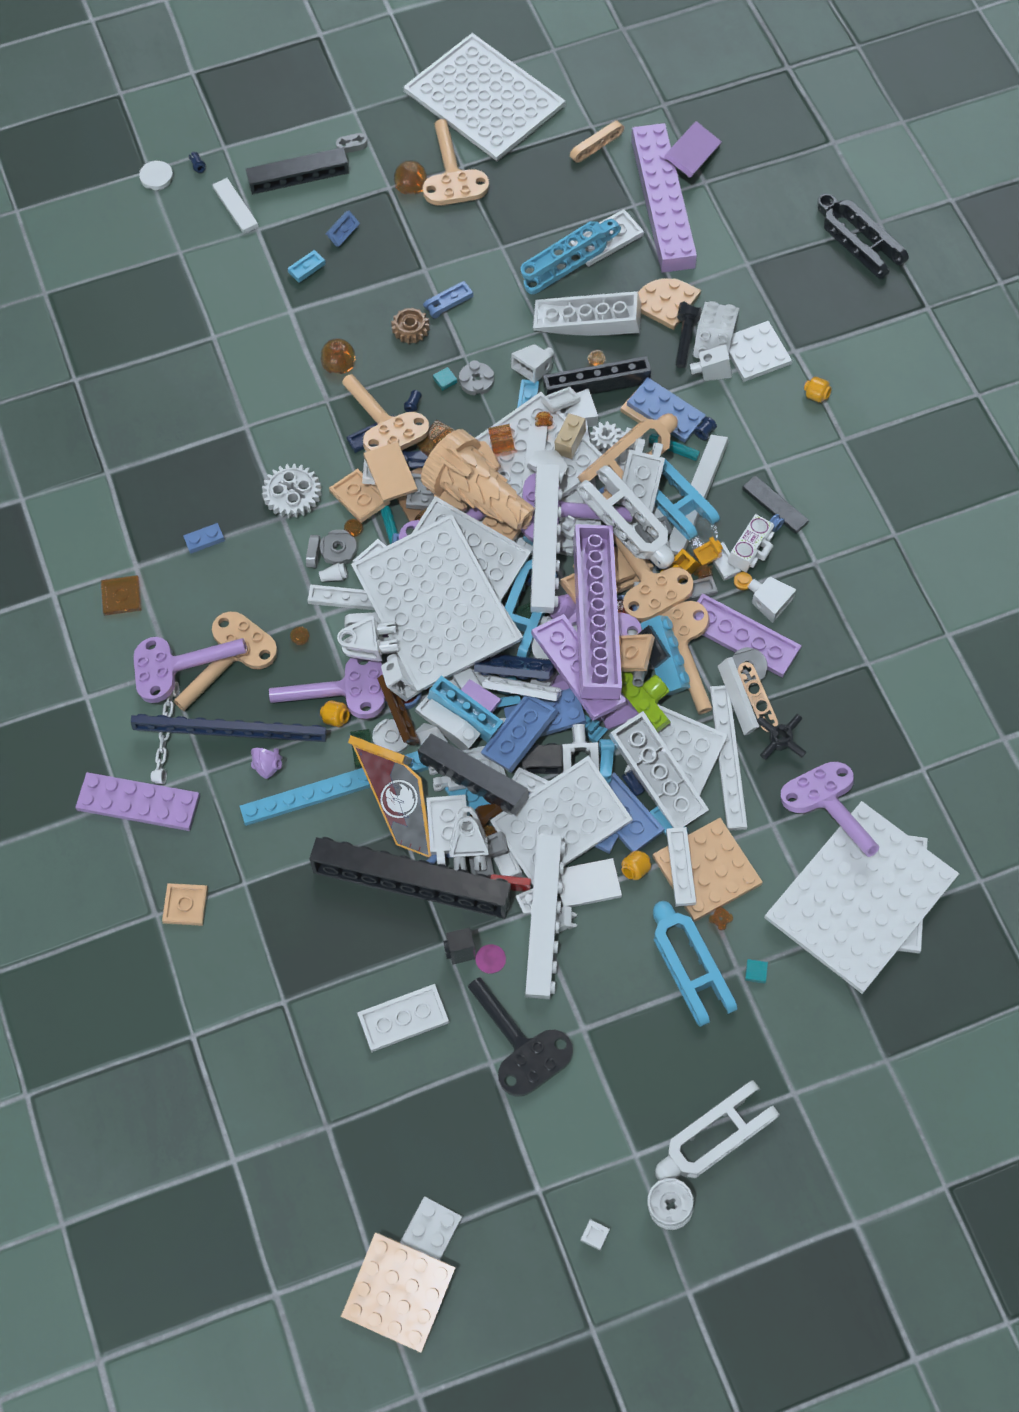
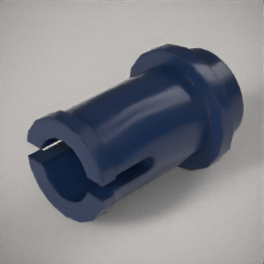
M192 152V156L189 154V160L193 164V170L202 173L205 170L206 164L201 160L198 152Z
M411 391L408 401L404 403V410L406 412L417 411V404L422 397L419 391Z
M632 770L627 771V775L623 774L621 776L635 796L644 791L643 785L638 781Z

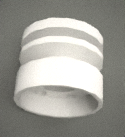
M666 1178L658 1181L651 1188L648 1195V1209L652 1220L659 1227L666 1230L682 1228L690 1221L693 1214V1196L684 1182L675 1178ZM668 1202L669 1204H671L672 1202H675L676 1209L674 1210L673 1208H671L670 1210H667L666 1203Z

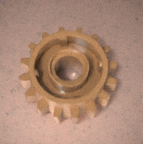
M405 308L402 311H398L397 316H393L394 321L391 322L392 333H395V338H399L401 342H406L407 344L417 343L420 340L422 341L424 336L428 335L427 331L430 330L429 318H426V314L422 313L420 309Z

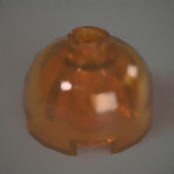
M416 161L402 162L396 168L394 174L397 190L406 195L407 192L418 194L423 191V184L427 180L425 168Z
M335 338L329 340L321 350V364L326 371L344 374L354 367L356 356L349 342L344 339Z

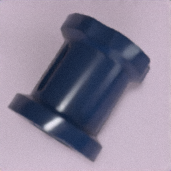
M704 417L703 423L694 429V434L703 441L707 440L709 433L717 428V424L712 418Z

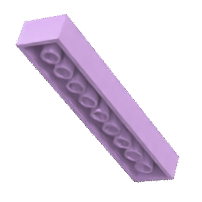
M663 123L632 127L631 142L661 272L694 269L697 254L676 167L664 157L671 149L666 125Z
M575 524L573 553L580 698L619 699L622 690L613 526Z

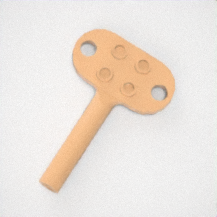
M445 119L437 120L435 122V129L445 172L431 176L424 182L423 196L425 200L434 205H447L482 198L489 190L487 175L476 169H458L448 123ZM484 182L483 185H478L477 183ZM435 190L434 193H428L427 191Z
M353 374L347 375L343 379V385L378 424L369 429L363 436V447L366 452L398 442L401 450H404L427 437L429 422L425 416L416 412H406L395 417L389 416ZM371 444H376V445H378V446H376V447H371V446H369V445H371Z
M613 533L615 544L640 579V583L631 588L624 597L623 606L626 614L634 616L638 621L645 622L683 603L691 596L694 583L692 576L686 570L669 568L660 573H653L645 560L636 558ZM681 578H685L688 580V582L686 584H680L678 583V580ZM631 605L639 606L636 611H631L629 607Z
M687 601L676 605L661 615L668 616L672 621V630L678 640L679 652L684 659V669L690 679L689 692L698 714H705L712 710V706L688 643L705 633L710 619L709 613L702 604L695 601ZM702 612L704 617L701 620H695V614Z
M229 611L222 613L215 619L212 625L215 641L218 644L244 638L247 653L212 662L173 700L174 703L182 711H185L235 661H240L252 669L267 668L277 657L278 651L273 638L238 612ZM223 621L229 622L227 627L219 626ZM264 653L270 654V657L266 660L260 658Z

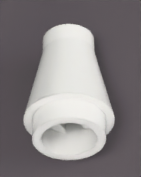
M338 562L323 571H319L321 582L340 581L348 577L344 563L340 564Z

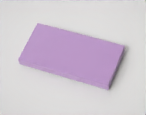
M696 121L664 157L691 178L722 141Z

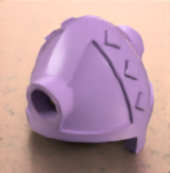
M569 594L558 596V607H554L553 613L549 614L552 619L563 614L569 619L576 613V604Z
M252 748L251 767L260 776L267 779L278 769H281V759L283 757L279 755V749L274 748V752L263 748Z

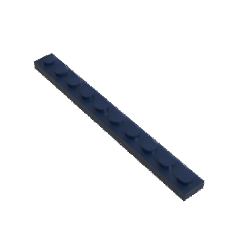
M146 714L131 715L132 729L139 731L326 742V727L320 725L303 726L298 723L284 725L280 722L267 724L261 721L251 723L243 720H206L201 717L187 719L183 716L171 718L165 715H158L156 717Z

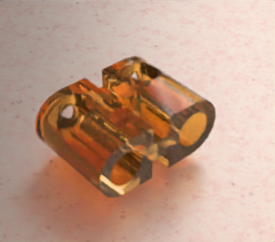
M510 424L488 428L494 454L515 451Z

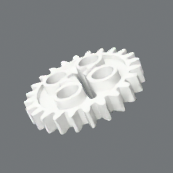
M286 464V469L279 466L278 472L273 469V476L268 474V480H264L265 486H262V495L265 505H268L269 510L273 509L274 514L280 512L281 517L287 514L288 518H290L291 514H294L297 518L298 513L304 516L305 510L311 512L310 506L316 507V502L320 501L321 484L319 483V478L315 477L314 471L310 473L309 468L304 470L303 465L296 468V464H293L292 468H289V465Z

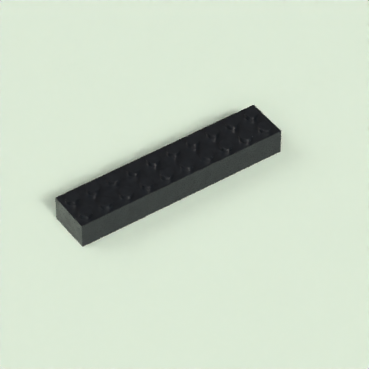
M316 837L309 858L313 873L503 919L506 918L511 900V883H508L505 879L497 878L495 880L488 878L484 874H469L468 871L463 869L453 870L442 864L436 866L425 860H411L404 855L398 857L391 855L387 851L377 852L366 846L356 847L345 841L341 843L335 842L328 837Z

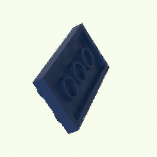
M501 654L474 664V672H480L482 675L499 674L501 677L512 675L520 679L532 677L539 681L550 679L556 670L549 659Z

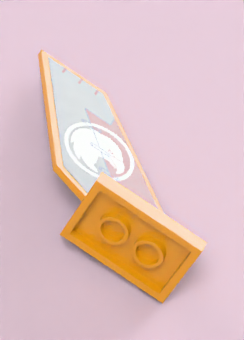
M350 736L348 743L353 745L395 844L430 857L429 826L422 778L408 766L413 758Z

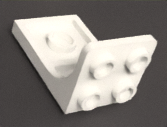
M713 301L705 302L697 328L693 352L695 358H699L700 352L725 344L729 355L739 308L730 304L720 305Z

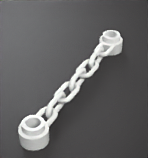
M175 682L174 690L167 697L163 706L162 715L167 717L172 716L174 707L172 700L180 692L178 682ZM166 706L170 707V713L166 712ZM159 732L160 746L156 752L155 759L157 766L155 771L151 772V781L155 782V784H165L167 780L166 770L162 769L166 760L167 750L165 747L170 732H167L166 737L162 735V732ZM159 752L164 753L163 760L159 758Z

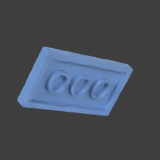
M648 377L627 401V406L648 419L657 420L660 416L668 413L675 415L678 425L670 434L684 443L694 433V429L703 422V418L706 417L704 413Z
M570 688L562 690L561 696L557 701L538 698L558 711L540 737L572 728L575 724L587 723L583 706ZM518 704L504 708L506 719Z
M525 695L480 753L512 773L557 715L558 711L536 697Z
M613 772L609 786L633 819L632 822L615 833L619 835V839L631 852L639 851L664 832V828Z

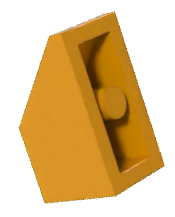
M682 549L674 557V562L669 568H681L691 575L701 564L689 552ZM681 578V579L678 580V583H681L682 581H684V580H686V579H685V578Z

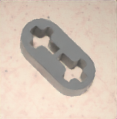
M363 133L343 136L337 139L336 147H343L345 154L363 150L367 147V137Z
M310 535L306 567H317L320 552V535Z

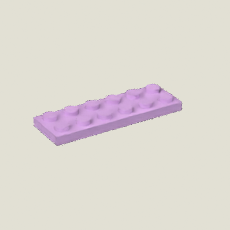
M702 593L697 602L705 607L710 619L709 626L702 635L733 652L746 647L758 650L765 656L768 670L783 678L800 651L801 645ZM696 613L694 619H703L704 613Z
M564 614L532 629V636L593 721L626 704V699L621 693L619 699L580 698L577 632Z
M86 772L75 808L77 811L190 831L200 794L193 791Z

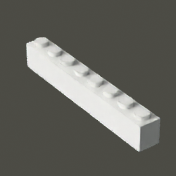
M537 464L530 612L553 613L554 607H558V596H555V589H558L559 578H555L556 571H559V560H556V553L560 552V542H557V536H560L561 525L557 524V518H561V507H558V500L562 498V489H558L559 483H562V472H559V465Z
M537 834L526 998L550 999V995L555 994V982L552 981V973L556 974L557 961H553V953L558 952V941H554L555 933H559L560 921H556V913H560L561 901H557L558 894H562V882L559 881V874H563L564 862H560V854L565 853V842H561V836Z

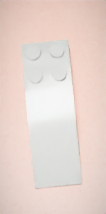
M638 291L536 300L533 329L548 333L585 336L640 333L641 301Z
M643 711L610 732L609 737L673 828H682L709 810Z

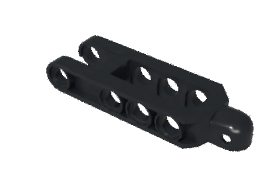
M822 194L819 197L817 207L825 216L824 229L876 277L881 279L890 273V269L880 259V256L877 254L878 252L882 251L899 266L908 261L907 251L851 200L838 201L831 194ZM837 219H847L874 245L869 247L867 244H863L855 233L852 234L845 227V224H841Z

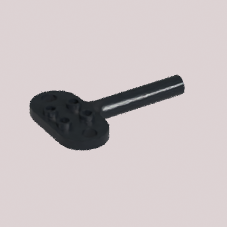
M481 977L476 978L468 985L469 990L514 1048L513 1053L501 1063L498 1070L499 1083L506 1093L515 1097L526 1096L570 1063L573 1055L572 1043L563 1032L546 1030L534 1038H527ZM557 1040H563L566 1043V1047L559 1050L554 1044ZM512 1076L516 1079V1084L514 1086H507L504 1082L505 1079Z

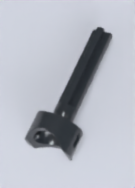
M685 301L679 304L677 314L678 320L683 322L675 364L677 368L686 367L693 324L699 322L702 313V307H694Z

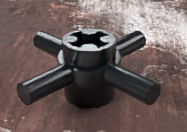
M796 714L787 725L773 726L760 716L757 719L758 724L770 732V744L760 756L766 760L774 750L782 751L789 747L802 758L806 751L792 741V730L799 724L802 717Z

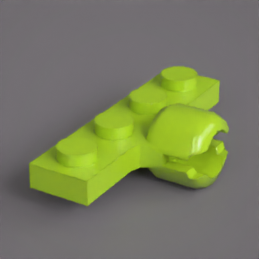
M621 672V692L637 712L641 713L643 711L657 732L671 723L657 704L660 699L669 693L668 687L661 678L654 675L643 683L642 686L637 687L632 683L633 675L631 672Z

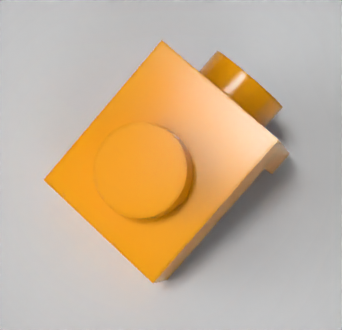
M712 536L707 543L694 549L693 553L703 568L722 557L721 550H723V547L719 540L715 541Z

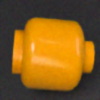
M815 376L810 381H806L804 390L808 399L821 403L829 398L832 387H830V383L827 380Z
M328 701L321 707L320 716L326 725L341 727L348 722L350 711L347 705L342 702Z
M637 850L625 857L621 864L624 876L633 880L641 879L651 869L649 856Z

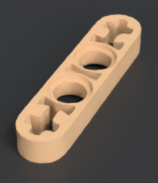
M619 121L612 122L574 147L570 157L576 163L581 162L619 137L624 131V126Z
M749 662L740 664L738 673L757 718L771 711L772 714H769L768 717L771 721H775L772 725H779L755 667ZM745 666L748 669H752L749 672L751 678L756 677V679L750 680L745 683V680H748L746 674H742ZM753 683L758 684L760 687L759 692L756 694L749 692V686ZM759 701L767 703L765 711L757 709L756 706Z

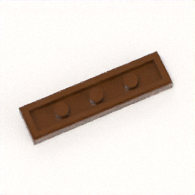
M381 675L377 679L404 743L415 746L419 743V739L403 700L387 688L384 676Z

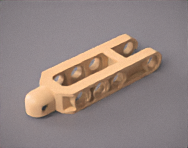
M668 413L660 416L657 420L646 419L645 421H640L577 477L581 483L584 480H592L597 475L596 472L604 465L609 466L622 479L623 470L614 459L649 429H655L659 434L657 443L663 444L660 454L662 455L670 448V433L678 425L676 416ZM652 450L646 452V454L652 455ZM605 488L602 495L608 500L612 495Z

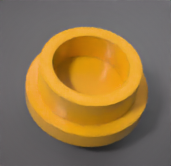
M740 572L734 577V585L739 590H746L753 579L750 574Z

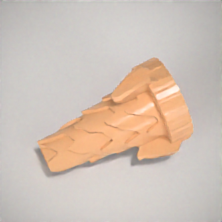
M457 429L446 435L431 451L422 469L421 482L428 490L434 493V497L440 498L463 512L467 509V504L473 509L477 507L487 516L497 519L501 523L506 522L515 529H527L531 524L532 512L535 510V507L520 497L511 485L507 483L508 479L497 472L501 465L485 441H478L464 429Z

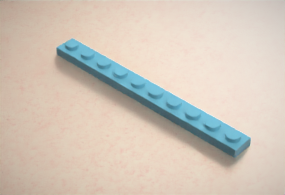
M418 751L405 755L413 758L408 766L415 773L428 770L429 766L427 767L420 762ZM363 768L240 805L245 826L367 789L371 786Z

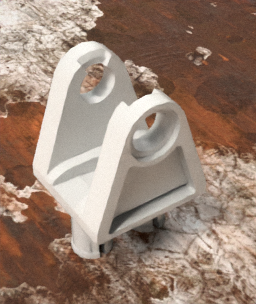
M369 616L342 629L337 636L344 654L352 658L379 662L382 661V653L399 651L397 639L380 641L379 639L380 635L397 633L395 621L378 624L374 616ZM347 634L352 635V636L346 638L344 641H342V637H343V636H345V635H347Z
M585 724L573 725L572 744H562L563 772L571 767V755L575 751H585V754H589V757L599 770L598 742L588 743L585 741Z
M462 807L457 813L450 839V857L454 859V870L459 869V864H461V869L467 870L465 856L474 857V870L479 871V862H481V870H485L487 868L485 855H488V839L476 811L472 807ZM464 812H469L473 817L461 816L464 814Z

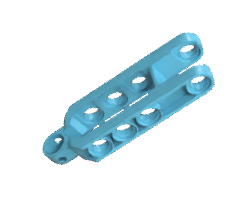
M614 219L605 220L601 224L590 221L524 262L521 266V274L525 279L524 287L526 292L536 294L601 254L607 246V241L619 234L621 226ZM587 231L592 232L590 237H584L583 234ZM575 240L578 244L570 246L569 242ZM588 246L595 247V249L591 252L586 251V248ZM558 249L564 251L561 255H555L554 252ZM573 255L581 256L577 261L571 259ZM559 264L566 265V267L562 270L557 268ZM527 268H533L534 272L528 274L525 272V270ZM533 281L538 283L537 286L533 288L528 286V284Z
M665 459L662 474L667 478L669 484L673 485L684 498L673 504L658 489L655 506L690 541L698 536L694 525L685 517L686 515L696 510L703 519L706 518L712 525L717 523L720 517L714 507Z
M532 559L524 564L517 575L505 605L506 611L518 630L525 632L517 652L519 657H529L534 640L531 631L540 626V622L543 616H545V613L532 612L530 619L514 614L515 609L519 606L522 591H525L526 579L532 574Z
M667 901L656 903L653 908V917L658 926L655 931L654 942L698 1026L701 1027L709 1023L710 1020L697 992L710 986L718 1000H721L727 1014L737 1010L736 1002L692 918L675 913L672 905ZM675 925L681 928V930L684 929L689 939L690 947L693 946L699 958L698 962L700 965H703L707 974L690 981L666 935L668 928Z

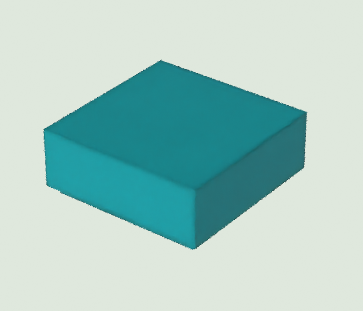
M448 367L433 375V379L442 391L457 383V378Z
M748 959L745 981L766 983L768 962Z

